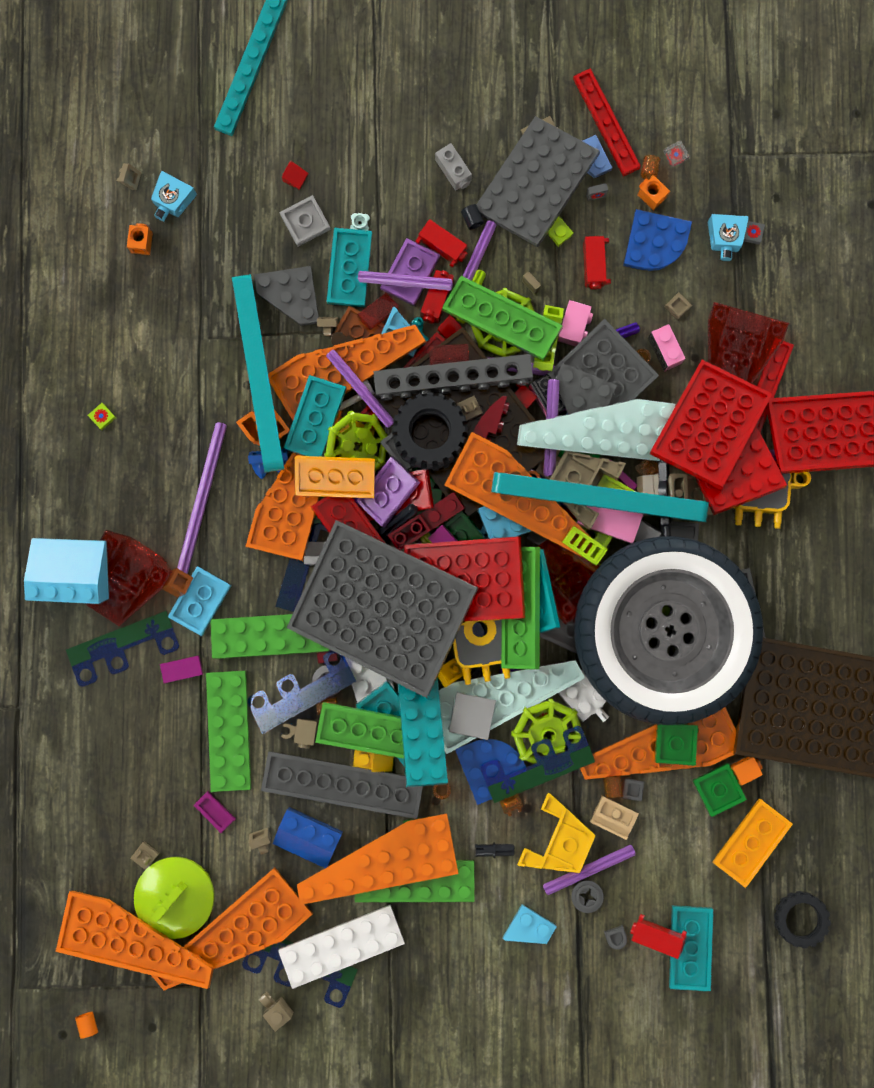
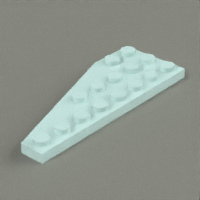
M633 399L605 407L519 425L517 445L660 461V459L651 455L650 451L672 414L675 404Z
M576 660L540 666L539 669L510 672V678L505 679L502 673L491 675V681L485 682L484 677L471 679V684L466 685L464 680L453 682L449 686L440 689L439 697L445 753L448 754L476 738L449 732L457 692L496 700L491 730L521 714L525 707L529 708L537 705L584 679L585 676Z

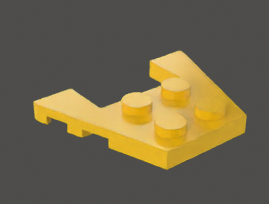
M548 793L541 810L560 819L545 855L542 856L524 848L517 865L580 873L596 835L552 794Z

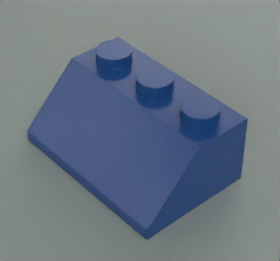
M289 807L281 821L273 844L323 868H327L343 831Z

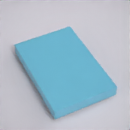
M197 566L191 576L193 580L186 594L178 598L168 618L203 636L232 585Z

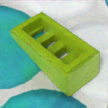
M575 526L571 528L562 543L593 565H597L608 550ZM577 533L579 535L578 538L571 544L570 541ZM583 538L586 539L581 548H577ZM589 543L593 544L589 551L585 553L584 550ZM598 548L599 551L597 552L595 557H590L592 553L595 551V549Z

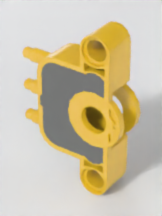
M810 473L782 474L787 483L786 488L734 507L735 524H742L743 511L755 512V527H761L762 514L768 513L774 514V528L780 529L782 511L787 509L790 504L791 489H800L808 485L811 481ZM797 475H801V476H802V478H803V483H802V484H800V483L797 482V480H796V476H797Z
M502 619L466 621L462 623L453 642L456 662L462 667L463 679L466 685L471 684L470 668L482 667L484 680L489 682L491 681L489 665L501 664ZM477 622H482L487 627V633L483 637H477L473 634L472 627ZM502 668L504 678H510V669Z

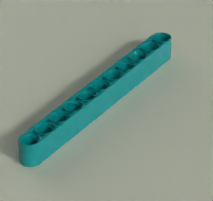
M251 274L232 277L264 472L284 470L252 278Z
M494 472L491 489L492 493L698 522H706L709 502L499 472Z

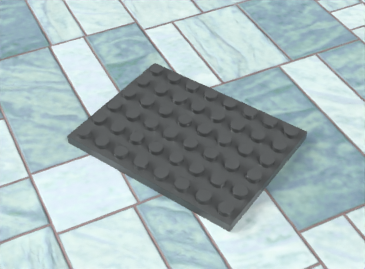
M336 520L287 628L427 698L479 587Z

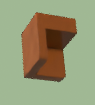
M176 568L168 572L160 588L175 597H180L186 594L193 577Z

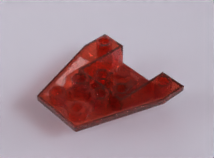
M713 302L708 318V363L753 384L783 343L789 323Z
M105 530L100 541H106L109 599L99 604L87 603V606L120 626L164 588L172 571L163 557L137 540L123 534Z
M547 539L537 547L544 550L558 617L567 625L575 620L578 602L584 587L600 565H593L588 560Z

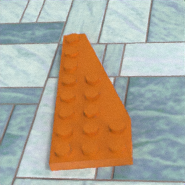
M412 325L388 333L334 345L326 349L299 354L268 374L269 383L291 419L294 420L309 375L345 386L347 388L345 394L353 389L327 358L326 355L331 350H335L361 382H364L374 376L373 371L384 370L426 343L417 326Z
M340 410L338 412L335 424L341 420L343 412ZM293 452L285 463L284 470L280 471L277 479L271 488L268 489L266 496L255 510L246 547L303 561L316 515L311 506L319 501L320 496L295 495V456L303 455Z
M471 432L444 486L579 555L562 543V541L573 526L585 534L587 533L556 501L491 492L494 472L532 476L508 450ZM577 533L570 541L571 544L578 538L579 535ZM583 538L577 548L580 549L586 539ZM589 543L584 552L587 553L593 544Z
M726 707L707 718L687 723L688 725H698L696 766L655 763L657 724H654L592 753L595 762L580 768L584 779L587 780L711 766L735 755L733 750L736 728Z
M447 813L407 821L298 883L297 889L300 905L458 874Z
M274 867L183 947L214 966V969L246 957V955L283 941L305 922L313 912L306 904L300 905L299 895ZM152 976L163 990L181 984V982Z
M73 890L69 891L56 952L205 989L210 988L214 966L110 899Z

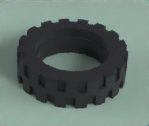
M796 891V893L791 892L787 894L788 896L781 898L780 904H777L775 907L774 925L779 935L795 947L808 948L809 946H817L816 943H821L824 940L825 934L828 935V926L831 925V920H829L830 913L826 909L825 904L807 892ZM799 903L811 905L817 912L818 917L815 929L805 936H797L791 933L786 923L787 913L793 906Z

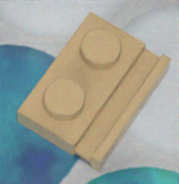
M601 796L590 823L627 840L639 813Z

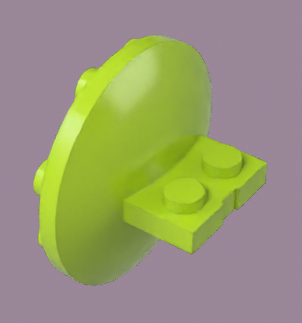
M168 857L153 863L142 873L134 891V907L138 918L170 939L184 938L195 933L208 920L214 906V887L208 873L196 862L183 857Z

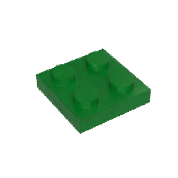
M657 725L655 763L696 766L698 725Z
M729 763L692 780L710 817L747 800Z

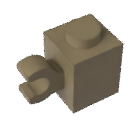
M299 718L297 719L296 726L285 723L283 727H288L290 733L288 735L282 734L281 737L288 739L295 735L294 743H298V747L310 749V745H315L319 721Z
M266 991L259 999L262 1005L267 1008L263 1017L275 1032L292 1018L294 1012L282 997L274 1001Z

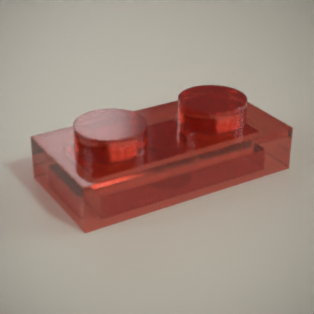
M468 344L429 346L430 365L469 361Z

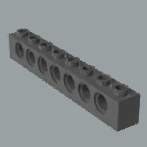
M530 354L373 371L376 396L381 398V400H391L392 396L410 398L412 394L427 396V393L431 392L448 394L451 393V390L458 389L459 392L470 391V388L476 387L479 390H486L490 386L498 385V388H504L513 383L523 386L528 385L533 380ZM509 368H515L518 373L510 376L506 371ZM490 370H495L498 375L495 378H490L487 373ZM475 372L478 374V378L470 380L467 377L468 374ZM456 374L459 379L456 382H450L448 377ZM433 376L439 378L437 384H430L428 381ZM414 378L420 381L419 385L415 387L409 385L410 380ZM392 381H399L400 386L393 389L390 387Z

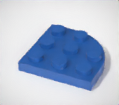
M636 209L623 266L654 271L670 265L684 251L692 222Z
M479 739L455 749L477 805L492 799L488 789L489 786L504 781L501 789H507L506 793H508L509 786L514 790L513 785L516 783L515 780H510V778L527 771L524 761L519 758L518 752L510 745L496 739Z

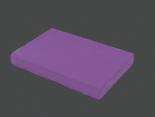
M406 238L388 273L430 277L440 258V254ZM384 284L380 287L381 290L415 306L424 289Z
M390 457L375 476L374 498H358L356 502L381 527H385L420 482L398 460Z

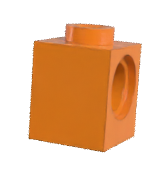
M653 175L649 180L646 178L639 185L638 196L654 211L668 197L670 190ZM653 189L657 194H650L648 190Z
M137 223L136 226L129 225L127 248L131 253L150 255L153 233L147 225ZM144 235L141 241H136L138 236Z
M747 756L730 765L741 786L763 775L761 769H763L762 765L754 757Z

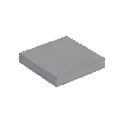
M313 195L279 212L297 247L331 230Z
M457 692L449 732L488 740L496 700Z

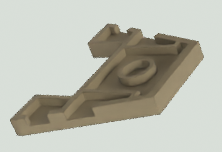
M565 451L549 480L591 485L598 471L617 481L626 463ZM563 503L586 529L590 530L599 513L584 505Z

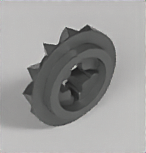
M586 880L576 884L572 890V902L576 909L583 913H592L601 907L603 892L598 884ZM590 888V895L595 899H588L585 903L584 897L580 893L586 894Z

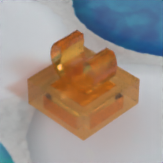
M643 460L634 468L640 476L657 475L659 473L658 464L654 460Z
M518 794L500 801L504 813H507L508 816H512L511 811L518 809L519 812L522 811L521 807H523V804Z

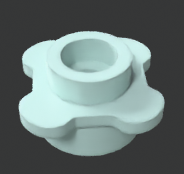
M361 213L351 215L352 225L350 229L369 230V215Z

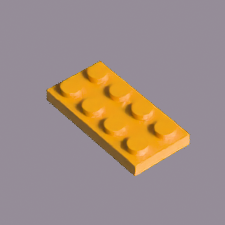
M295 456V495L374 498L375 459Z
M758 799L712 863L746 888L793 824L763 800Z

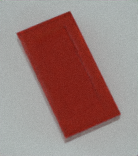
M385 293L358 313L357 317L369 330H372L389 317L393 307L398 310L399 305Z

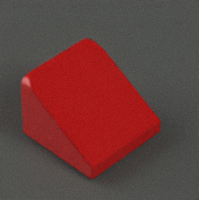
M290 161L282 174V180L300 190L308 176V172Z
M449 315L438 327L437 332L447 339L461 329L462 326Z

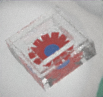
M681 140L663 150L672 167L688 160L690 157Z

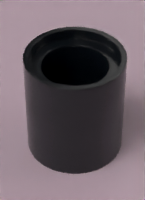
M476 204L469 205L461 210L469 230L476 229L484 223Z

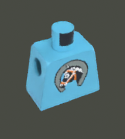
M161 171L151 198L154 205L158 207L154 216L163 222L169 213L179 217L196 197V191L192 186Z
M712 214L709 218L708 228L711 249L721 251L720 260H732V252H738L742 247L748 216Z

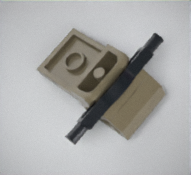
M662 460L658 463L659 474L637 477V492L707 502L694 476L670 474L669 464ZM708 506L707 515L714 516L710 507ZM643 514V516H655V515ZM661 516L663 536H671L672 518Z

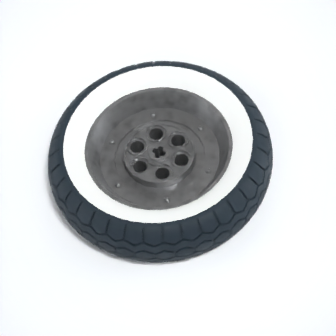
M675 536L653 537L634 542L618 550L606 559L590 577L581 594L576 610L574 624L575 645L586 677L598 694L611 706L625 715L643 722L657 725H682L702 720L717 713L731 703L745 688L756 669L761 654L763 619L757 596L749 580L739 567L723 553L705 543L689 538ZM665 605H668L670 608L667 616L662 614V608ZM683 613H686L688 621L683 624L680 617ZM649 617L654 620V625L651 628L646 626V620ZM666 627H670L669 629L672 630L671 634H667V631H665ZM689 633L691 640L685 644L683 636ZM652 637L657 640L654 648H650L648 644ZM670 645H673L675 647V653L669 656L667 653V648Z

